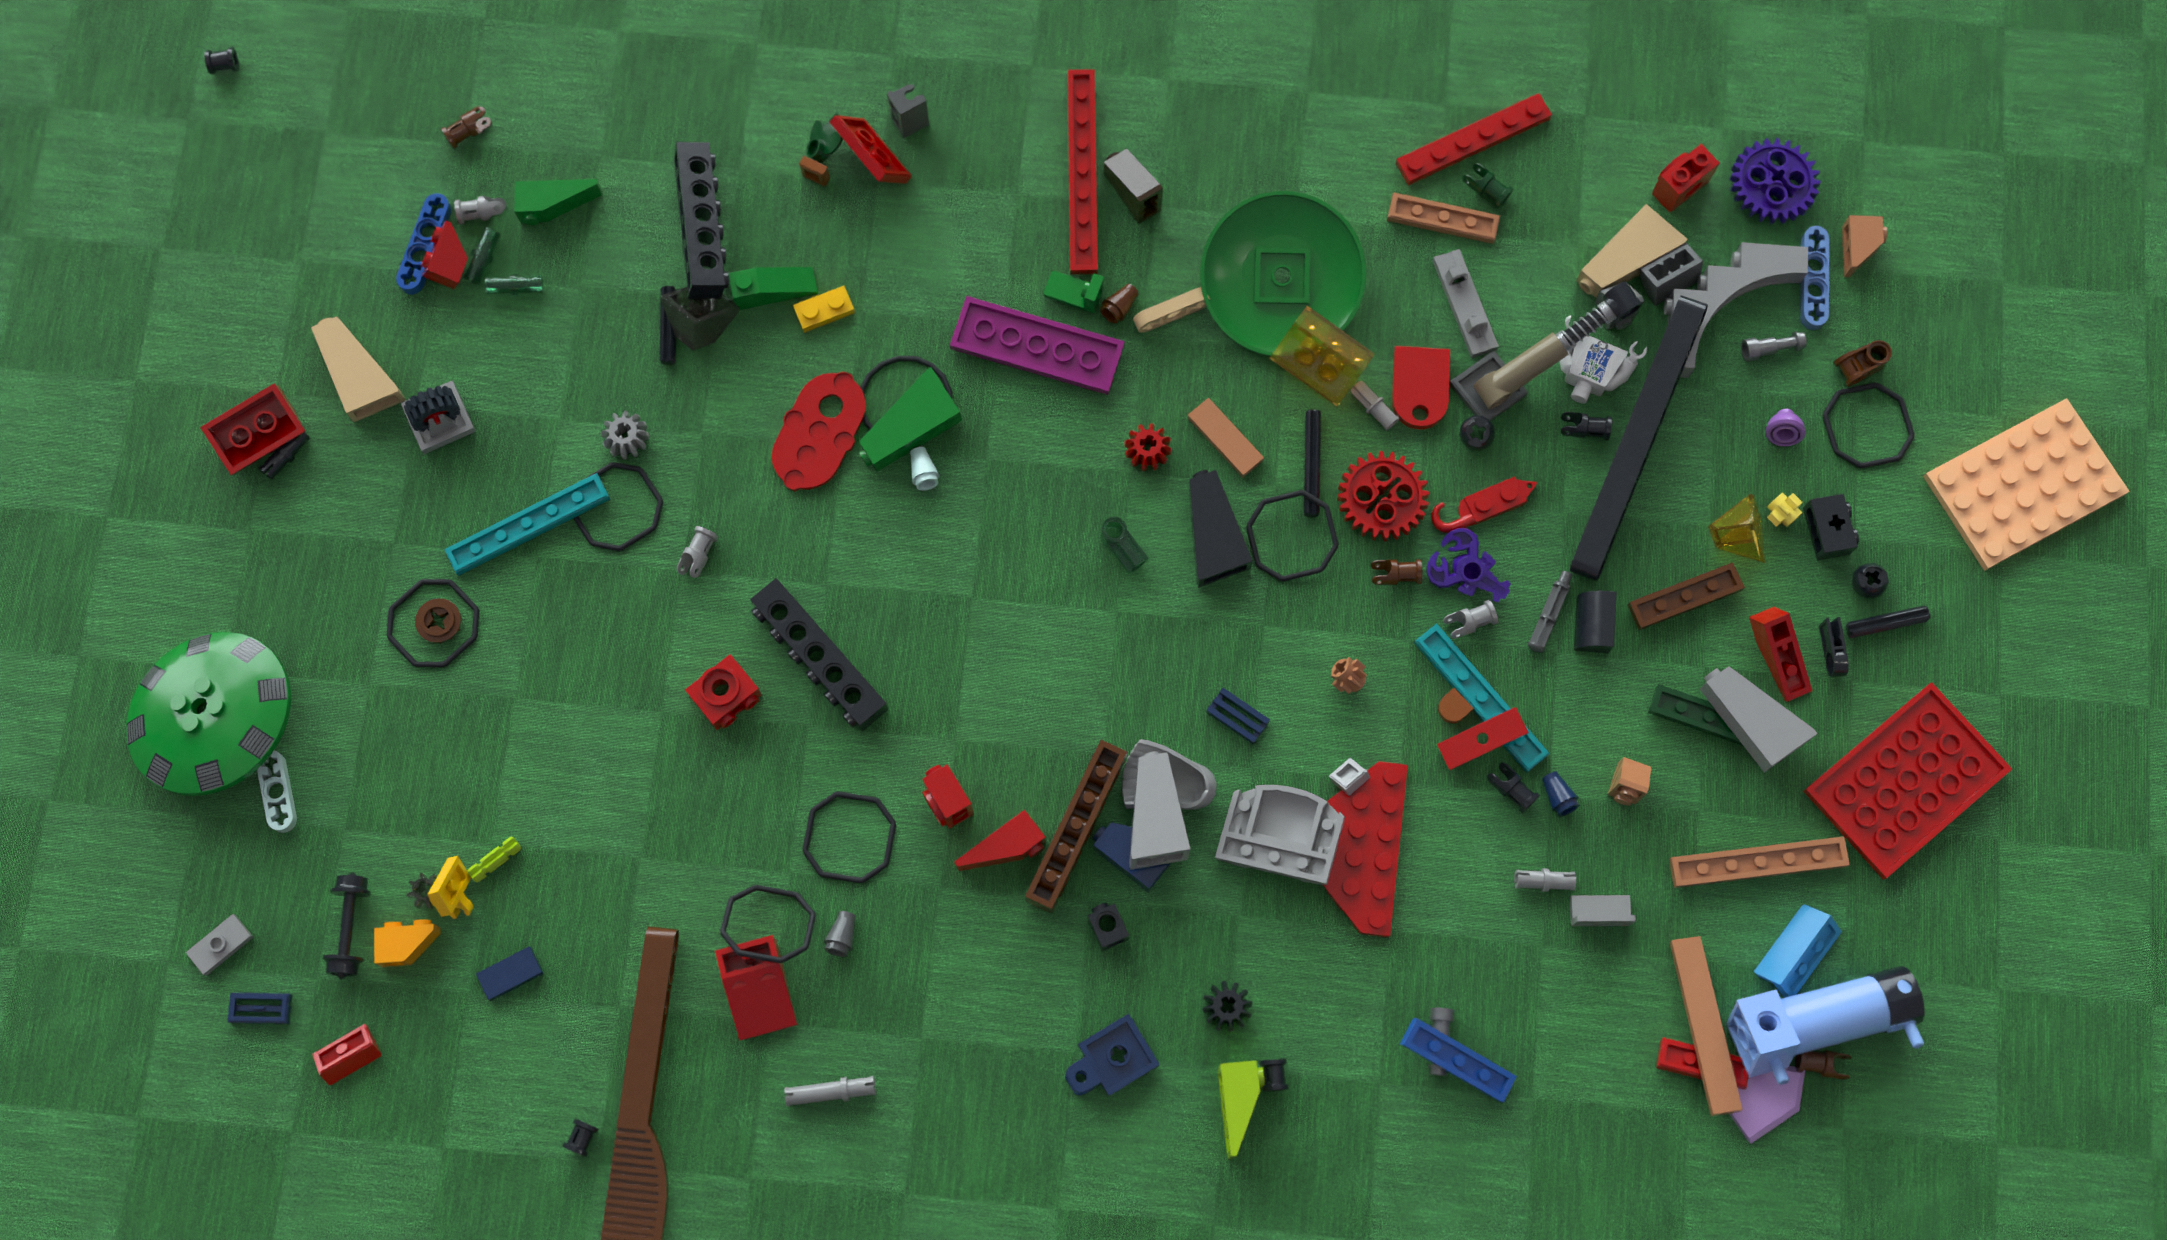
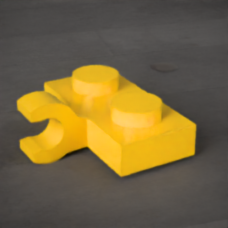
M458 856L450 857L446 860L427 894L441 917L450 915L453 919H456L460 909L464 911L466 916H469L474 908L473 903L464 894L471 877Z

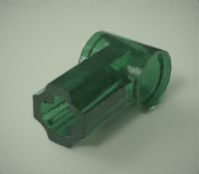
M1110 517L1105 520L1100 532L1102 543L1110 548L1128 574L1136 571L1149 558L1129 533L1126 523L1121 518ZM1114 527L1120 531L1121 535L1117 538H1112L1107 534L1106 530Z

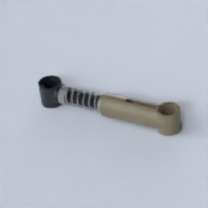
M1624 281L1611 288L1603 296L1604 301L1597 305V309L1593 308L1591 313L1586 312L1584 318L1580 317L1578 322L1573 321V325L1571 327L1567 326L1565 331L1560 330L1557 334L1552 332L1497 371H1492L1480 378L1473 385V388L1487 408L1491 410L1504 403L1513 392L1568 356V351L1572 349V345L1577 346L1576 343L1578 341L1583 342L1584 337H1590L1589 334L1591 332L1596 333V329L1599 327L1603 328V324H1609L1614 319L1622 321L1639 310L1642 303L1628 283Z

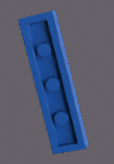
M1418 1018L1412 1019L1400 1045L1498 1102L1504 1103L1517 1077Z

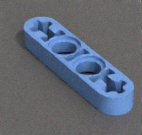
M1812 226L1802 236L1801 247H1808V261L1811 259L1818 260L1822 265V269L1820 271H1813L1808 266V273L1801 282L1800 319L1803 326L1807 329L1818 330L1829 317V234L1823 227ZM1812 235H1815L1816 239L1820 242L1816 246V251L1812 252V250L1814 249V240L1810 238L1812 237ZM1817 285L1822 291L1821 296H1812L1808 292V286ZM1815 304H1818L1815 308V314L1820 317L1817 321H1814L1813 316H1809Z

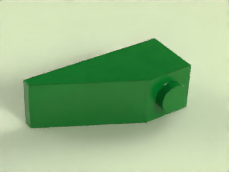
M597 179L515 181L514 212L520 223L537 225L539 222H548L601 196L602 189Z
M755 267L728 273L737 311L818 294L813 267Z

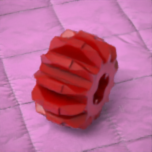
M1151 423L1149 430H1145L1144 426L1140 424L1138 425V432L1133 430L1129 432L1130 439L1124 442V447L1128 449L1125 451L1126 458H1133L1131 461L1133 467L1141 463L1143 472L1147 470V465H1151L1152 469L1156 471L1158 469V462L1164 465L1167 463L1166 456L1171 455L1172 450L1168 446L1171 443V439L1168 436L1163 437L1165 431L1163 428L1154 431V424ZM1146 444L1152 445L1150 451L1144 450Z

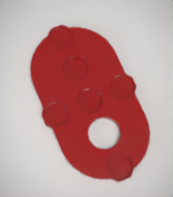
M842 371L840 373L822 374L813 378L803 387L792 409L786 412L783 418L784 425L772 449L774 469L784 481L786 488L797 491L823 486L835 476L846 453L853 449L855 445L854 437L865 417L866 400L860 386L854 381L851 374ZM836 396L843 402L841 413L832 418L823 416L819 408L820 403L826 397Z

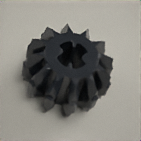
M1222 981V992L1213 985L1210 990L1215 997L1205 995L1203 998L1205 1002L1212 1004L1202 1008L1203 1013H1213L1206 1021L1208 1024H1211L1217 1019L1219 1022L1216 1030L1221 1031L1223 1023H1227L1228 1032H1233V1021L1238 1027L1242 1028L1245 1024L1240 1016L1247 1019L1251 1017V1013L1243 1008L1251 1007L1253 1005L1252 1001H1242L1247 996L1248 991L1245 989L1237 994L1236 991L1239 984L1236 982L1233 984L1232 989L1228 990L1227 982ZM1223 1000H1226V1003L1229 1000L1234 1003L1232 1007L1233 1013L1228 1014V1010L1226 1013L1221 1011Z

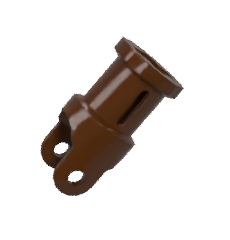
M475 107L461 115L460 120L447 128H441L442 133L453 149L457 148V144L470 136H477L491 125L490 118L483 117L485 114L483 107Z
M1416 559L1415 562L1375 560L1371 563L1372 569L1388 572L1387 575L1373 577L1372 583L1375 585H1397L1398 582L1422 584L1421 559Z
M1829 1050L1802 1053L1795 1056L1796 1072L1802 1073L1805 1070L1820 1073L1822 1077L1841 1080L1850 1079L1848 1075L1835 1072L1834 1058L1851 1059V1056Z

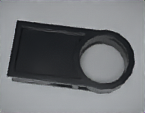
M1837 617L1831 622L1829 618H1826L1819 625L1828 675L1830 677L1847 676L1849 662L1841 618Z

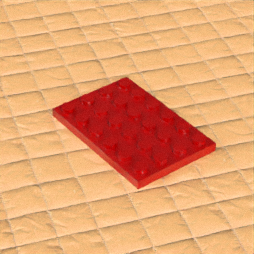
M1931 682L1803 792L1884 880L2009 773L2012 768Z

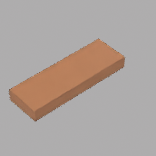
M1209 398L1188 414L1187 418L1242 478L1264 461V457Z

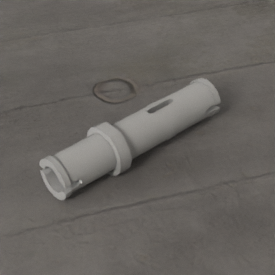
M843 1077L840 1081L785 1087L784 1092L787 1094L785 1096L786 1106L836 1099L850 1101L851 1097L876 1095V1088H874L876 1086L875 1077L851 1080Z

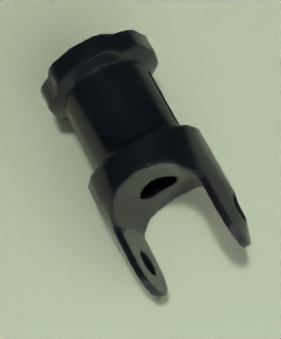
M1564 412L1561 415L1563 421L1572 422L1576 425V427H1562V435L1576 438H1585L1586 436L1601 437L1603 440L1609 441L1612 427L1611 416H1606V418L1590 417L1588 413Z
M1501 762L1499 769L1507 777L1508 781H1501L1492 773L1488 774L1487 779L1503 796H1508L1520 807L1519 811L1521 813H1524L1540 795L1537 792L1533 793L1509 765Z

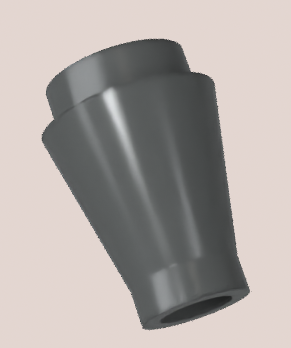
M839 911L835 923L824 940L826 944L824 950L839 957H847L848 951H852L854 922L856 919L854 914Z

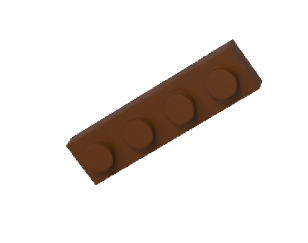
M1732 562L1631 601L1627 606L1638 630H1642L1738 593L1745 587Z

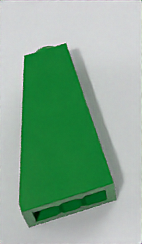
M932 367L927 369L859 441L863 449L859 454L867 467L873 465L876 472L908 454L914 448L923 445L963 421L960 411Z

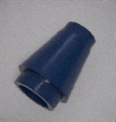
M1557 771L1549 773L1542 778L1552 810L1557 812L1559 817L1568 815L1579 807L1577 802L1579 797L1559 776Z

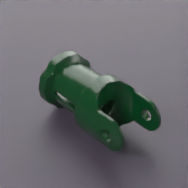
M1475 163L1473 169L1482 179L1475 180L1469 175H1464L1462 177L1464 183L1478 194L1486 195L1496 203L1495 206L1497 208H1501L1514 189L1506 187L1495 179V175L1482 165Z

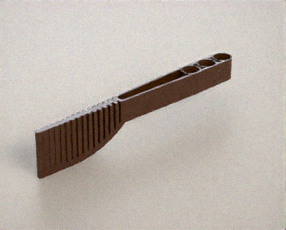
M648 926L645 934L601 1240H663L669 1196L668 1174L661 1145L650 1123L678 949V929Z

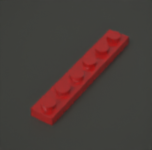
M1537 93L1396 159L1395 164L1407 185H1411L1550 120L1552 114L1540 93Z

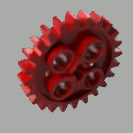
M1380 451L1376 459L1370 452L1366 462L1361 457H1358L1357 466L1350 464L1348 467L1350 474L1343 473L1341 479L1346 483H1339L1338 490L1344 493L1338 494L1337 501L1345 503L1340 505L1339 511H1348L1344 521H1354L1352 530L1358 527L1363 528L1361 532L1362 537L1369 531L1372 532V540L1374 541L1378 534H1382L1384 542L1387 541L1389 534H1392L1395 540H1398L1400 530L1405 535H1409V525L1417 528L1419 524L1417 519L1423 520L1425 513L1421 509H1427L1429 505L1423 499L1428 498L1430 492L1422 489L1426 487L1428 482L1427 480H1418L1422 475V470L1413 472L1412 469L1415 463L1412 462L1406 466L1404 464V455L1397 461L1395 460L1394 452H1391L1389 458H1385L1383 451ZM1384 473L1388 476L1389 480L1385 482L1379 481L1375 474ZM1396 479H1400L1401 482L1390 490L1388 498L1383 497L1370 514L1366 513V510L1376 503L1378 496L1383 495ZM1398 491H1405L1409 494L1410 499L1401 500L1396 493ZM1365 492L1370 496V500L1361 501L1356 494ZM1387 511L1390 513L1391 518L1388 520L1381 519L1377 512Z

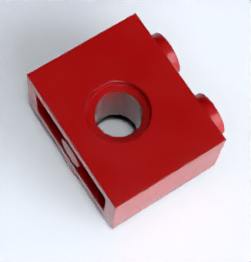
M1701 143L1690 153L1684 152L1676 157L1664 168L1657 178L1658 182L1652 195L1671 213L1710 182L1720 162Z
M731 654L714 667L705 671L698 680L685 689L688 696L716 730L721 727L727 728L737 719L736 715L744 709L747 711L753 708L759 702V697L762 695L759 688ZM724 684L729 686L728 692L723 696L715 695V690L718 686Z
M948 764L943 767L941 765L934 766L925 773L926 777L922 779L925 791L922 794L942 827L947 825L950 829L974 815L970 800Z

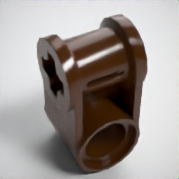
M1876 340L1842 355L1833 364L1835 367L1840 368L1847 380L1845 384L1847 387H1850L1882 370L1892 356V349L1888 343ZM1870 353H1877L1881 357V361L1873 359Z

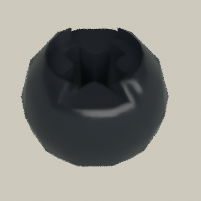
M1474 415L1468 417L1462 423L1459 436L1461 442L1467 448L1480 451L1492 444L1495 438V428L1488 418ZM1472 426L1484 429L1485 432L1481 435L1482 440L1479 441L1477 437L1472 439L1470 436L1473 432Z
M1875 563L1860 565L1852 576L1853 589L1859 596L1864 598L1881 596L1886 592L1889 584L1887 572L1882 566ZM1869 576L1874 579L1872 585L1867 583Z

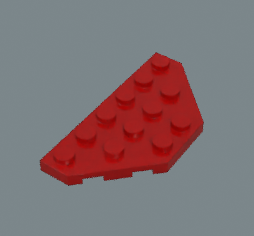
M1379 761L1367 770L1370 778L1350 796L1341 790L1327 801L1338 814L1339 812L1343 814L1345 821L1328 884H1322V886L1339 909L1353 923L1352 925L1359 934L1390 937L1408 765Z

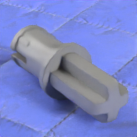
M1359 381L1352 387L1351 394L1367 409L1366 413H1371L1386 431L1397 423L1399 417L1383 403L1384 399L1382 397L1379 398L1363 381Z

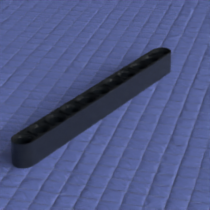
M1682 295L1679 297L1572 560L1570 572L1598 581L1706 315L1707 303Z

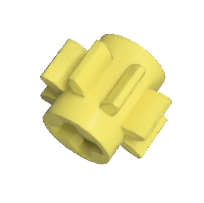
M1781 493L1767 506L1771 511L1767 518L1776 527L1781 523L1788 527L1803 513L1798 508L1803 502L1794 493L1788 497Z

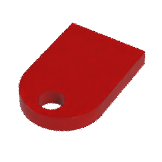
M1394 347L1392 408L1394 414L1399 417V421L1413 429H1428L1437 425L1443 419L1449 404L1450 349ZM1423 409L1427 413V418L1422 421L1417 420L1413 417L1412 411Z

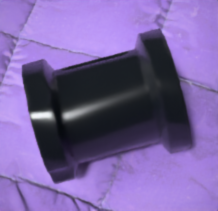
M229 47L226 51H205V63L210 75L216 74V71L231 69L233 72L238 71L239 59L234 47Z
M1286 1059L1260 1061L1265 1085L1262 1087L1263 1092L1289 1089L1288 1084L1285 1082L1284 1065L1287 1064Z
M574 1119L573 1123L575 1126L568 1141L564 1142L562 1147L587 1157V1148L594 1133H598L599 1128Z

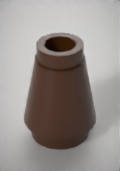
M1126 284L1105 299L1100 308L1103 317L1114 324L1118 321H1123L1139 295L1138 290L1133 285Z

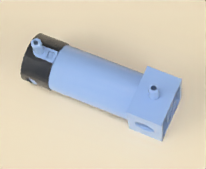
M1898 966L1868 974L1866 977L1780 999L1777 990L1739 999L1734 1005L1726 1026L1742 1059L1748 1077L1773 1072L1777 1083L1783 1085L1789 1081L1785 1068L1789 1067L1795 1055L1881 1032L1891 1033L1902 1029L1905 1030L1912 1047L1915 1049L1921 1048L1924 1045V1041L1916 1025L1923 1022L1925 1007L1922 992L1914 975L1907 967Z

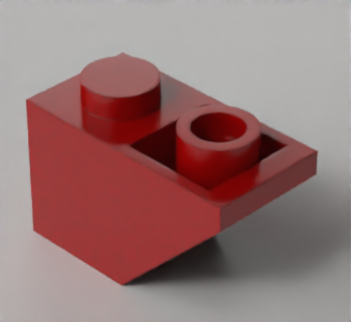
M445 221L441 228L436 226L430 242L435 244L432 252H426L421 266L425 268L422 277L454 289L460 281L468 257L451 222Z

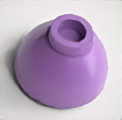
M1790 409L1778 411L1769 420L1765 430L1766 438L1778 446L1795 445L1801 442L1806 434L1802 419Z

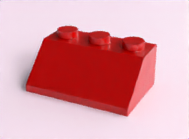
M275 383L200 427L231 475L241 471L306 432L289 400Z

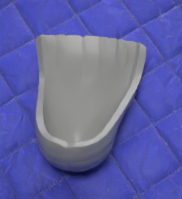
M1141 739L1134 745L1127 758L1122 780L1123 802L1127 809L1134 808L1138 759L1149 752L1168 753L1181 809L1197 810L1206 807L1212 802L1216 794L1217 783L1213 773L1208 768L1166 746L1149 740Z

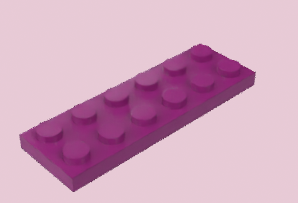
M966 296L950 342V349L1109 395L1125 341Z

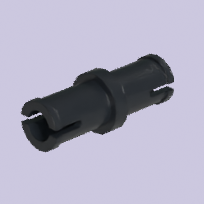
M305 432L298 440H296L298 438L296 437L277 448L258 469L265 474L271 468L266 477L273 480L288 462L292 463L295 459L294 455L309 441L310 437Z

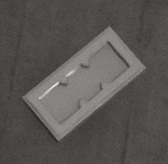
M232 914L190 948L186 954L201 973L207 976L250 941L253 936L235 914Z

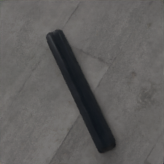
M1307 410L1305 417L1304 491L1320 499L1321 412L1319 410ZM1304 497V515L1306 517H1317L1320 506Z

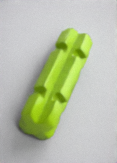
M509 837L502 842L503 846H497L480 859L481 863H475L467 870L469 876L475 882H480L487 876V872L492 873L509 859V855L514 856L519 852L521 846L514 837Z

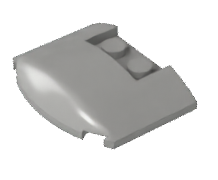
M1255 786L1256 789L1241 793L1240 789L1234 791L1215 858L1243 868L1249 867L1300 879L1302 882L1327 885L1345 821L1341 812L1338 814L1324 799L1294 787Z

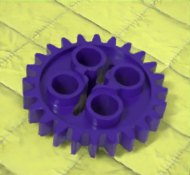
M1765 138L1762 146L1759 142L1755 141L1751 148L1745 147L1743 154L1738 155L1735 160L1737 163H1734L1731 171L1734 173L1730 176L1729 181L1734 182L1730 191L1738 192L1734 201L1743 200L1744 203L1740 209L1744 210L1749 207L1751 209L1750 217L1756 213L1760 214V222L1765 217H1769L1770 224H1773L1776 218L1779 217L1780 222L1784 224L1788 216L1792 221L1796 220L1798 213L1803 216L1807 208H1811L1815 202L1813 199L1819 194V191L1816 189L1821 184V181L1815 179L1820 171L1811 170L1816 162H1807L1806 160L1809 152L1800 154L1798 153L1800 145L1792 149L1790 148V140L1783 146L1780 144L1779 138H1776L1773 144L1770 143L1768 138ZM1771 161L1778 162L1780 166H1775ZM1750 176L1757 177L1761 182H1755ZM1789 180H1795L1799 186L1793 185ZM1769 196H1775L1779 202L1773 201Z

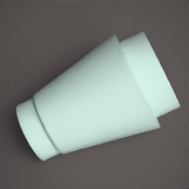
M914 448L910 451L912 483L916 485L918 490H930L938 485L939 473L926 448Z

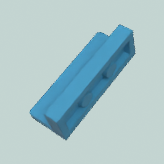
M1804 904L1762 959L1754 973L1758 977L1773 983L1782 996L1786 998L1794 996L1799 992L1842 931L1831 915Z

